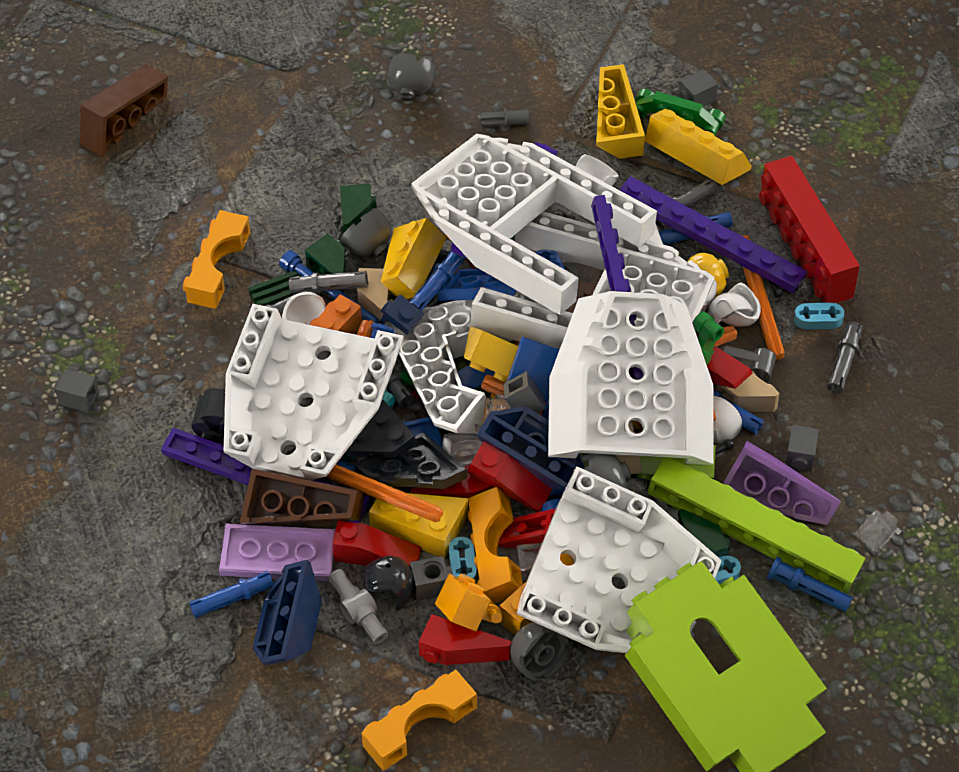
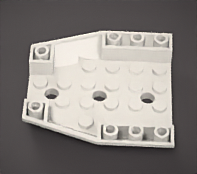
M609 291L578 299L549 377L548 457L576 458L578 453L685 458V464L713 465V383L686 304L664 294ZM633 314L639 315L643 319V325L640 327L633 326L629 321V316ZM632 367L639 368L643 372V378L640 380L632 379L629 375V369ZM633 420L640 422L643 431L639 434L632 433L628 428V423Z
M252 304L226 372L224 453L257 470L309 481L326 477L379 409L404 336L378 330L375 339L284 320L281 318L278 309ZM322 351L331 352L330 356L325 360L317 358ZM311 397L314 399L310 406H300L304 398ZM286 446H296V449L292 454H282V451Z
M576 467L558 503L521 594L517 615L595 650L627 653L631 648L629 643L632 641L626 632L632 624L627 611L633 605L631 600L643 591H646L648 594L655 590L654 585L667 576L670 580L678 576L676 572L687 563H691L693 566L702 560L713 577L716 578L722 560L654 501ZM569 554L573 558V565H564L560 560V555ZM612 578H621L625 583V588H615L612 584ZM695 621L692 622L690 626V634L692 638H694L695 635L694 633H692Z

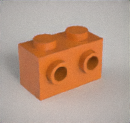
M340 294L334 301L329 302L323 313L318 318H314L309 325L354 334L362 322L361 306Z

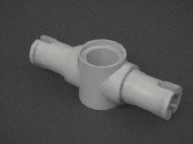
M342 569L332 572L328 580L340 595V608L350 624L357 623L359 627H363L374 644L382 643L387 639L388 632L376 617L377 606L371 594L366 589L360 590L357 586H353Z

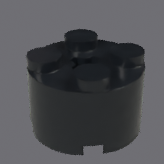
M225 389L205 390L204 395L201 396L200 394L198 396L192 429L201 438L224 444Z

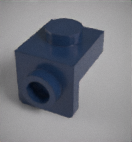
M399 295L394 301L388 300L382 307L380 312L383 315L379 323L385 325L389 321L404 334L408 335L423 318L424 313L402 295Z

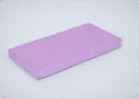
M226 524L219 574L220 576L254 577L268 570L272 579H278L282 575L281 571L285 565L308 560L311 563L316 581H329V575L332 573L333 567L332 543L336 529Z

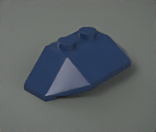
M526 406L490 411L476 435L482 443L485 441L511 456L550 488L565 491L575 468H585L579 453L576 458L548 457L549 420Z
M308 560L285 565L281 571L282 575L276 580L264 599L253 644V650L264 665L285 662L311 650L322 600L311 563Z

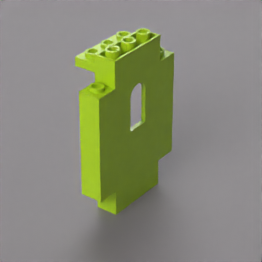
M702 560L693 566L691 563H687L676 572L678 576L671 580L668 576L654 585V591L649 594L643 591L631 600L633 605L627 613L631 618L632 624L626 632L632 641L629 643L631 648L624 656L706 772L730 757L740 772H772L826 733L806 704L817 698L827 688L745 575L736 580L730 577L719 585ZM703 619L710 622L739 662L718 674L690 634V626L695 620Z

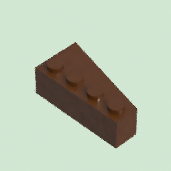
M145 64L81 104L80 145L103 157L108 152L106 147L111 142L115 144L122 139L121 133L127 127L132 129L136 126L142 113L147 115L167 96L168 76Z
M252 469L239 523L246 525L338 522V520L359 521L365 493Z

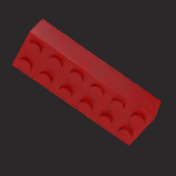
M793 156L766 163L763 175L761 176L762 187L761 192H759V200L768 209L772 223L777 224L780 229L783 241L789 244L793 258L796 261L798 260L802 269L807 271L805 278L811 281L817 298H821L823 303H839L854 298L860 265Z

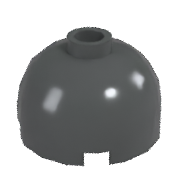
M394 55L389 63L388 80L402 97L411 99L414 96H420L429 91L433 85L437 67L425 58L423 62L416 61L415 55Z
M374 209L362 216V221L356 226L352 224L340 239L345 248L358 257H370L373 254L379 257L388 249L386 244L390 240L392 231L390 223L379 209Z
M588 453L582 455V461L588 460L589 466L584 468L586 471L627 489L626 478L631 477L626 461L620 463L614 454Z
M531 622L523 626L512 640L510 647L512 661L524 676L533 681H539L537 678L543 674L545 678H548L565 661L567 653L564 651L565 643L568 644V639L562 634Z

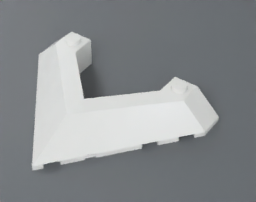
M519 291L513 295L517 298L538 303ZM456 300L442 303L435 307H425L422 311L424 313L423 318L408 335L404 334L389 321L385 323L386 326L394 329V334L404 336L398 354L434 426L455 433L477 434L490 413L484 392L462 386L453 360L454 358L464 356L474 300ZM492 334V335H494V336H496V337H498V338H501V339H503V340H505V341H507V342L514 341L513 339H509V338H506V337H503V336H499V335H496V334Z

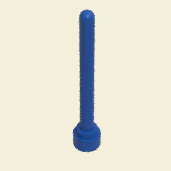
M292 250L287 251L280 259L279 266L288 273L295 270L301 276H310L314 273L302 264L300 256ZM339 290L323 291L334 300L341 294L353 301ZM361 306L362 320H371L374 323H379V319Z

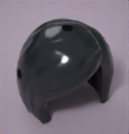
M386 555L372 560L364 570V589L368 592L392 591L398 599L397 611L403 608L412 597L415 587L414 577L410 566L403 559Z

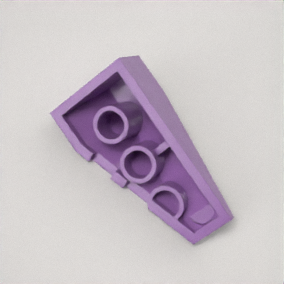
M746 441L723 484L731 486L735 491L747 497H752L760 504L770 509L778 510L783 515L823 525L829 523L841 503L839 499Z

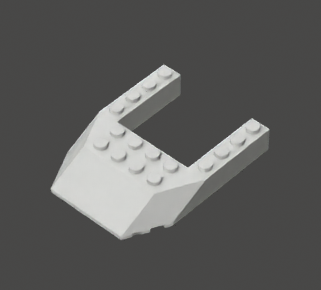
M476 134L420 176L411 186L437 226L475 267L559 315L576 302L579 278L511 240V237L554 202L595 223L591 204L594 196L605 195L606 202L611 203L613 209L612 228L617 229L618 235L622 239L640 247L654 235L657 215L655 209L533 143L523 142L521 146L508 143V139L491 138L487 135Z
M543 211L515 234V242L527 249L534 251L542 249L554 250L558 252L559 257L562 259L604 270L593 295L610 291L596 226ZM619 237V244L616 245L618 254L622 253L624 257L625 269L622 271L624 279L629 280L631 292L664 294L684 303L693 322L704 306L715 277L707 271L701 270L691 260L686 262L678 256L679 252L673 247L648 240L640 247H637ZM481 287L472 303L470 327L472 326L516 341H520L521 337H525L560 349L573 313L564 311L559 315L541 304ZM637 315V320H634L635 327L643 325V319L639 315Z

